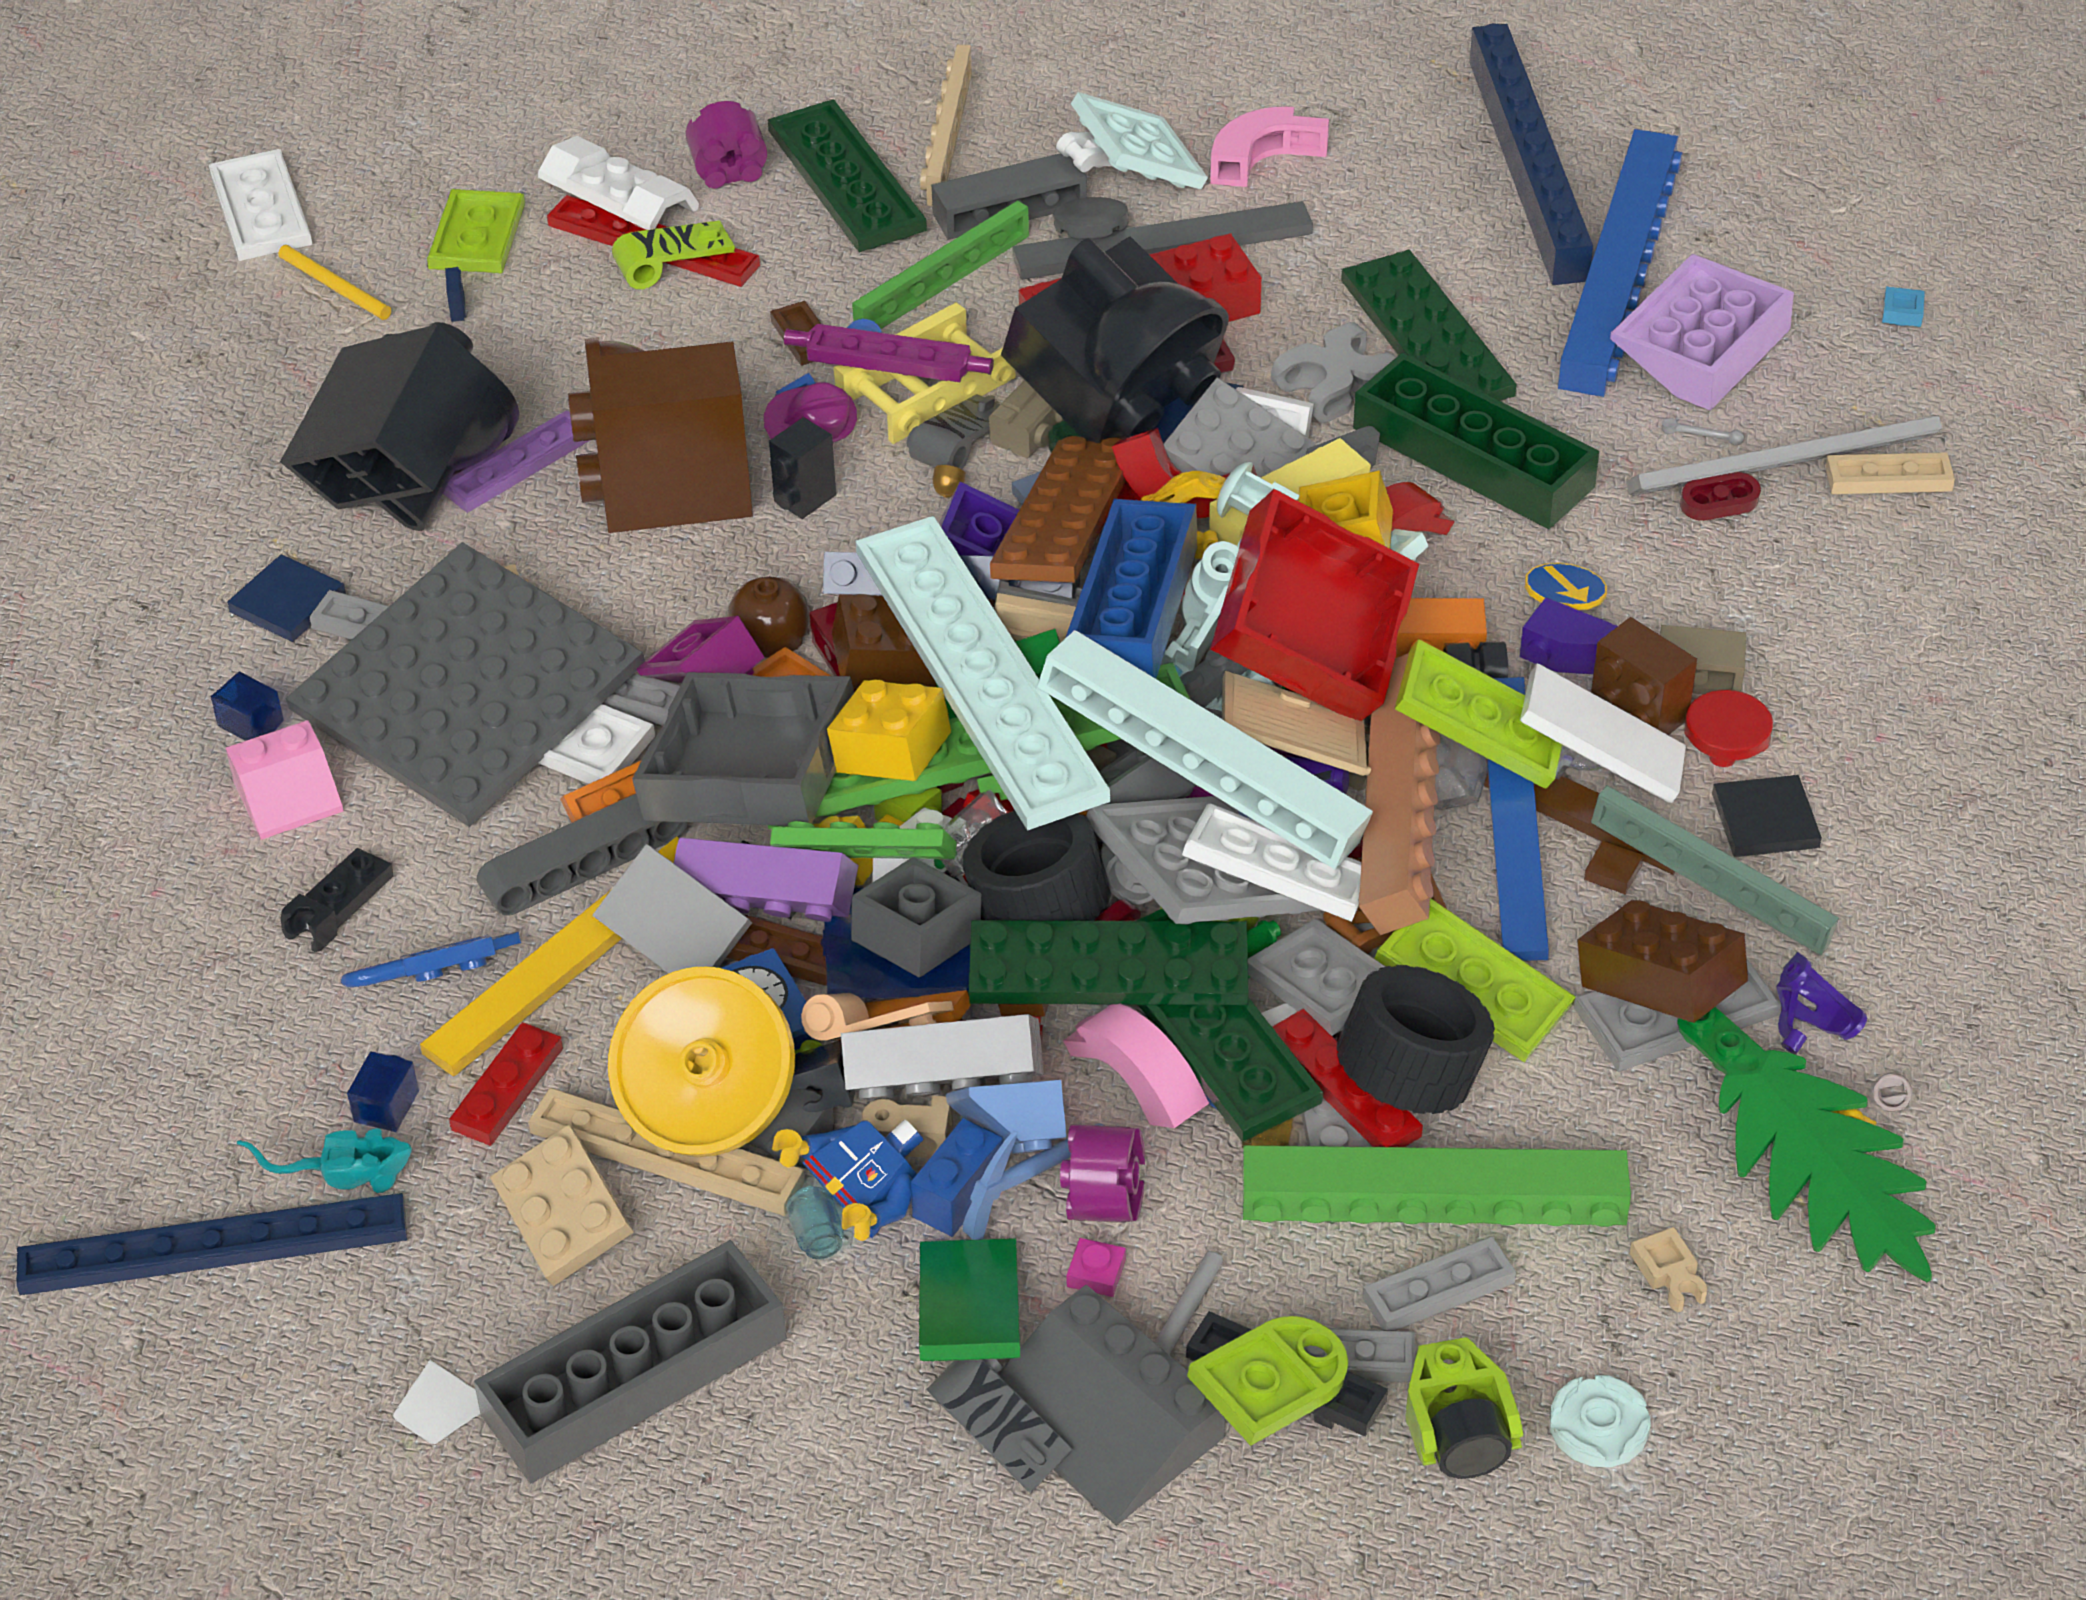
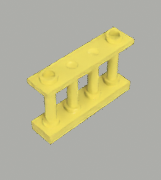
M957 302L895 335L969 345L972 356L994 359L991 375L968 371L962 377L960 383L940 381L930 387L917 376L842 365L834 367L835 386L842 388L852 400L863 395L866 396L887 414L888 440L892 444L908 437L914 427L919 426L928 419L976 394L983 396L1016 378L1015 369L1001 356L1003 348L991 354L967 335L966 309ZM896 379L915 395L898 403L879 387Z

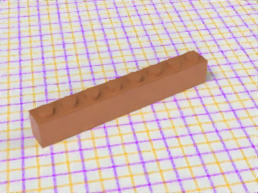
M1409 653L1395 658L1384 704L1371 713L1368 767H1371V772L1367 776L1365 807L1372 810L1373 813L1363 834L1359 907L1380 935L1429 919L1430 898L1433 897L1431 867L1435 864V858L1432 851L1433 835L1436 834L1434 805L1438 802L1435 779L1439 773V765L1436 758L1437 745L1440 744L1441 740L1439 732L1395 710Z

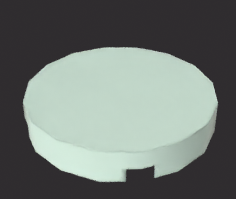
M1595 1375V1379L1583 1381V1377L1573 1379L1558 1390L1550 1409V1432L1557 1446L1570 1458L1591 1467H1614L1630 1462L1643 1451L1649 1437L1651 1420L1646 1409L1647 1403L1642 1394L1630 1384L1609 1375Z

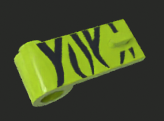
M720 220L624 234L613 244L612 256L630 287L646 289L653 286L660 279L663 262L732 253L735 246Z

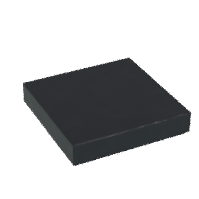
M1799 775L1713 784L1712 796L1733 857L1820 848L1822 837Z

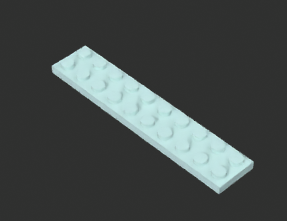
M931 516L856 540L857 555L939 688H943L945 698L1026 829L1030 830L1110 802L1109 787L1049 694L1037 687L1038 677L935 517Z

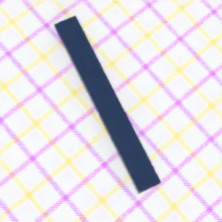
M403 1193L17 1247L16 1286L21 1296L407 1241L405 1201Z

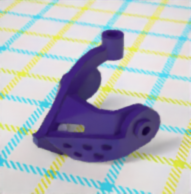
M1796 952L1783 967L1780 981L1776 986L1782 1006L1778 1022L1779 1033L1784 1038L1781 1045L1788 1052L1795 1055L1801 1049L1807 1037L1799 1030L1793 1028L1794 1018L1811 1024L1826 1033L1839 1035L1844 1040L1855 1037L1867 1022V1014L1820 976L1811 967V962L1799 952ZM1798 994L1815 1004V1011L1802 1004L1798 1000Z

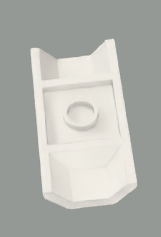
M574 136L553 145L538 171V178L646 230L656 228L667 207L678 204L693 212L697 211L699 207L698 201L689 188L662 175L657 176L652 171L640 169L630 164L625 158L610 157L604 148L579 136Z

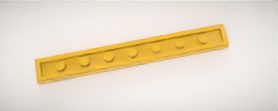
M676 836L658 851V853L674 863L679 838ZM611 890L420 1043L422 1055L453 1077L456 1076L623 939L592 916Z

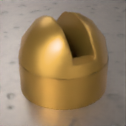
M950 465L935 466L932 478L935 491L945 498L952 497L959 482L964 483L966 472Z

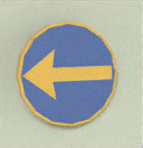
M1565 563L1542 564L1533 567L1525 577L1524 588L1531 597L1540 603L1547 597L1577 610H1588L1599 606L1606 599L1607 585L1604 580L1591 570L1577 565Z

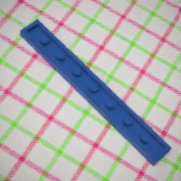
M1524 677L1493 678L1523 695L1526 694ZM1487 758L1502 947L1523 961L1548 960L1549 948L1534 783Z

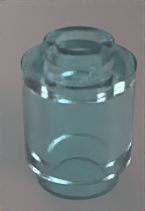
M807 1186L798 1190L787 1202L786 1210L799 1248L812 1259H825L833 1256L843 1245L844 1230L841 1228L842 1223L832 1194L825 1188Z

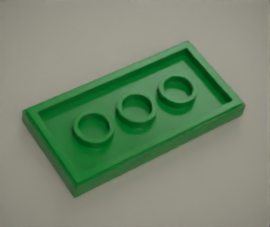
M1016 1238L920 1241V1361L1008 1359L1020 1357Z

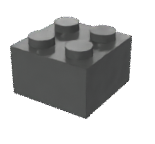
M912 857L852 896L851 940L920 978L971 943V920H980L981 893Z

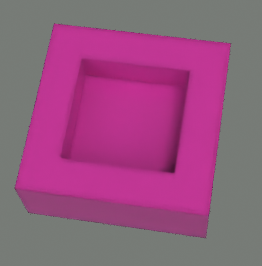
M1079 1238L1066 1275L1067 1287L1079 1290L1083 1286L1088 1285L1097 1294L1114 1297L1126 1261V1248Z

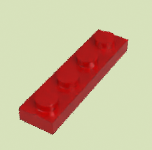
M1304 1008L1272 1026L1323 1091V1098L1372 1147H1406L1422 1137L1423 1125L1408 1110H1400L1385 1102H1380L1369 1093L1364 1092L1356 1085L1357 1083L1353 1079L1349 1078L1337 1057V1041Z

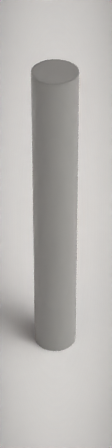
M1214 1251L1206 1252L1155 1340V1343L1169 1355L1223 1263V1258Z

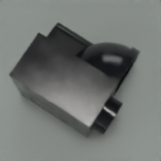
M1131 236L1105 252L1091 238H1086L1071 251L1062 279L1015 307L1001 356L1080 437L1085 438L1086 441L1099 444L1107 438H1117L1120 435L1128 438L1153 430L1164 415L1165 409L1163 407L1178 397L1186 405L1197 403L1217 377L1220 379L1221 371L1214 365V361L1228 326L1229 315L1215 299L1206 298L1199 292L1178 284Z
M434 322L427 327L399 334H385L382 338L342 347L280 463L337 510L377 503L403 526L411 530L423 531L453 473L482 461L493 453L503 441L507 440L518 423L519 407L508 387L471 354L473 350L471 339L463 331L450 324Z

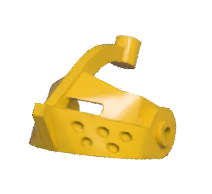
M1203 471L1184 472L1173 477L1156 493L1142 497L1141 501L1186 503L1194 497L1218 499L1226 479L1220 475ZM1212 530L1204 533L1197 531L1198 547L1194 558L1202 559L1205 550L1213 543L1219 542L1216 532Z

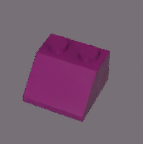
M739 616L700 619L691 622L641 664L637 671L640 676L682 683L687 672L753 675V667L765 657Z

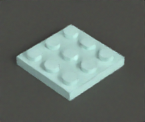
M1077 92L1071 105L1079 115V121L1092 133L1094 142L1105 151L1109 157V163L1114 168L1123 172H1127L1128 169L1140 172L1151 180H1156L1157 177L1165 179L1180 188L1190 186L1202 189L1208 179L1207 175L1164 117Z

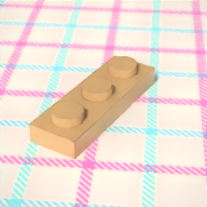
M1948 452L1827 455L1825 465L1831 494L1953 491L1955 481Z

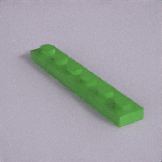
M1017 200L852 303L853 322L859 319H868L875 322L882 329L1012 248V246L1020 243L1029 237L1028 206Z

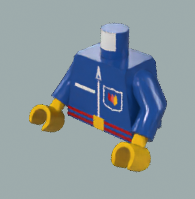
M906 1119L885 1138L866 1120L861 1121L857 1125L800 1136L793 1130H780L774 1136L772 1150H782L779 1161L785 1167L795 1166L799 1160V1155L806 1159L803 1162L805 1167L843 1208L841 1228L847 1230L849 1227L854 1226V1237L857 1240L864 1241L869 1236L873 1238L883 1226L901 1220L906 1216L912 1198L911 1181L917 1173L906 1161L905 1157L924 1139Z

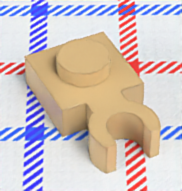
M1675 1227L1631 1242L1630 1256L1653 1290L1666 1285L1669 1290L1668 1303L1674 1311H1683L1685 1298L1681 1293L1684 1292L1693 1294L1699 1304L1705 1303L1707 1286L1699 1276L1695 1275L1698 1262Z

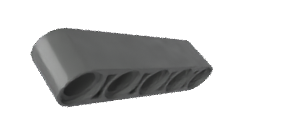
M634 794L491 859L480 868L476 881L497 911L502 915L510 916L635 859L646 844L654 850L668 844L676 836L679 838L683 834L688 822L644 821L637 795Z

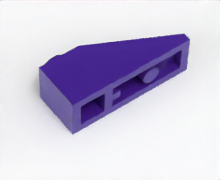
M1545 597L1522 628L1519 657L1534 664L1538 663L1558 673L1593 674L1597 642L1614 630L1617 625Z

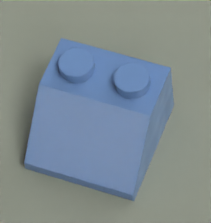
M1061 1080L968 1087L946 1093L947 1104L963 1118L1003 1137V1142L1014 1130L1018 1132L1012 1148V1154L1052 1149V1140L1066 1137Z

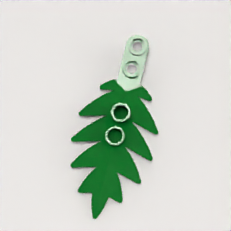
M1716 1007L1694 1023L1678 1018V1030L1684 1039L1706 1056L1717 1070L1725 1074L1719 1094L1720 1113H1727L1741 1098L1737 1115L1735 1143L1738 1176L1744 1178L1772 1143L1773 1145L1769 1173L1771 1218L1779 1220L1810 1179L1808 1221L1812 1248L1815 1252H1820L1849 1215L1853 1245L1861 1267L1865 1272H1870L1882 1256L1887 1254L1894 1262L1912 1275L1925 1282H1930L1932 1280V1272L1925 1254L1915 1237L1934 1234L1936 1225L1917 1210L1890 1196L1893 1194L1923 1191L1926 1189V1180L1889 1161L1865 1154L1866 1152L1903 1148V1138L1868 1122L1834 1113V1111L1866 1108L1868 1105L1867 1097L1826 1079L1797 1072L1796 1070L1806 1068L1805 1058L1783 1051L1763 1050Z

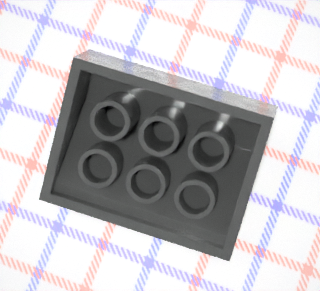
M1088 1285L1083 1286L1052 1310L1021 1346L1020 1357L1011 1358L998 1374L1073 1449L1054 1471L1116 1526L1225 1438V1417L1187 1377L1188 1370Z

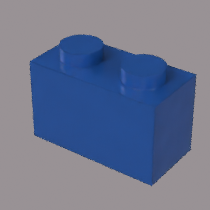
M962 1118L911 1181L912 1217L953 1237L963 1225L967 1211L972 1203L970 1197L976 1181L982 1178L993 1156L1003 1144V1137Z

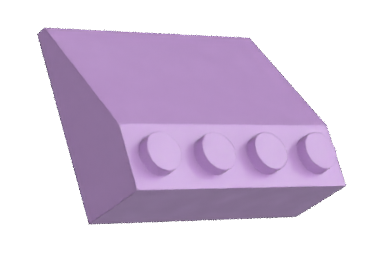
M1691 254L1611 332L1610 339L1674 396L1711 411L1790 330L1794 292Z

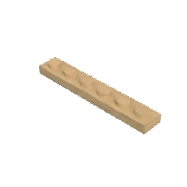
M957 44L954 58H948L947 80L942 81L941 87L942 102H937L936 123H933L931 128V145L933 146H927L926 168H922L920 176V189L927 192V206H932L931 184L948 181L972 77L971 45Z
M549 1088L528 1121L530 1133L546 1139L570 1124L589 1153L782 1216H786L805 1182L804 1169L795 1166L785 1167L779 1161L739 1148L720 1155L707 1157L685 1156L667 1151L639 1135L627 1123L618 1109L553 1088Z

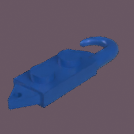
M519 932L495 937L487 934L403 955L398 960L343 974L340 979L341 984L348 988L362 987L415 975L417 982L443 976L442 968L456 964L460 965L461 971L487 965L486 957L495 955L496 950L521 943Z

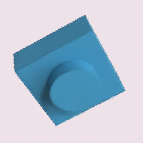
M1886 286L1882 323L1921 327L1925 291Z

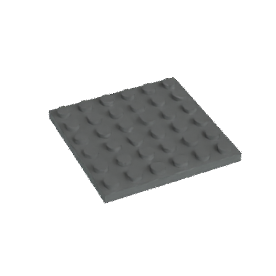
M461 542L285 699L291 711L308 720L332 738L470 827L544 758L545 753L555 748L637 671V668L645 662L643 652Z

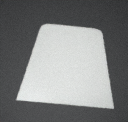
M429 1360L393 1413V1417L397 1422L425 1441L436 1444L478 1416L480 1409L474 1388L432 1360Z

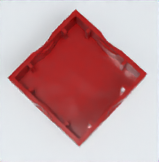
M1273 489L1249 511L1210 650L1340 715L1362 721L1384 704L1397 654L1398 630L1408 611L1419 563L1369 537L1360 536L1342 528L1326 515Z

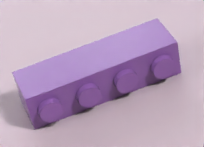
M679 838L673 863L740 913H749L750 908L764 909L763 912L766 914L786 918L790 917L791 912L805 913V917L823 922L831 921L832 916H849L858 865L845 854L839 852Z

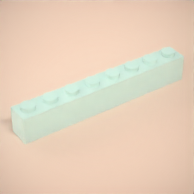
M1074 630L1047 655L1038 682V688L1321 862L1336 869L1360 843L1373 813L1372 810L1083 634Z

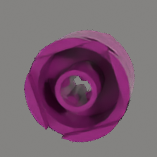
M719 101L700 110L701 115L694 122L691 119L687 124L685 136L696 171L705 181V184L709 188L716 189L722 187L725 183L742 180L753 182L759 179L762 175V167L767 159V148L754 112L750 109L748 111L742 108L741 104L735 101Z
M1071 1124L1068 1133V1148L1071 1153V1159L1062 1160L1060 1168L1061 1188L1069 1189L1070 1191L1066 1202L1067 1219L1119 1223L1136 1221L1142 1207L1145 1181L1139 1180V1164L1145 1165L1144 1140L1141 1130L1126 1126Z

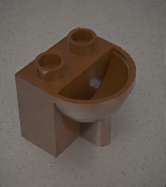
M599 337L585 339L590 391L568 393L574 442L596 440L598 453L576 455L582 503L604 501L608 533L753 517L742 394L734 341L645 351L623 342L599 341Z

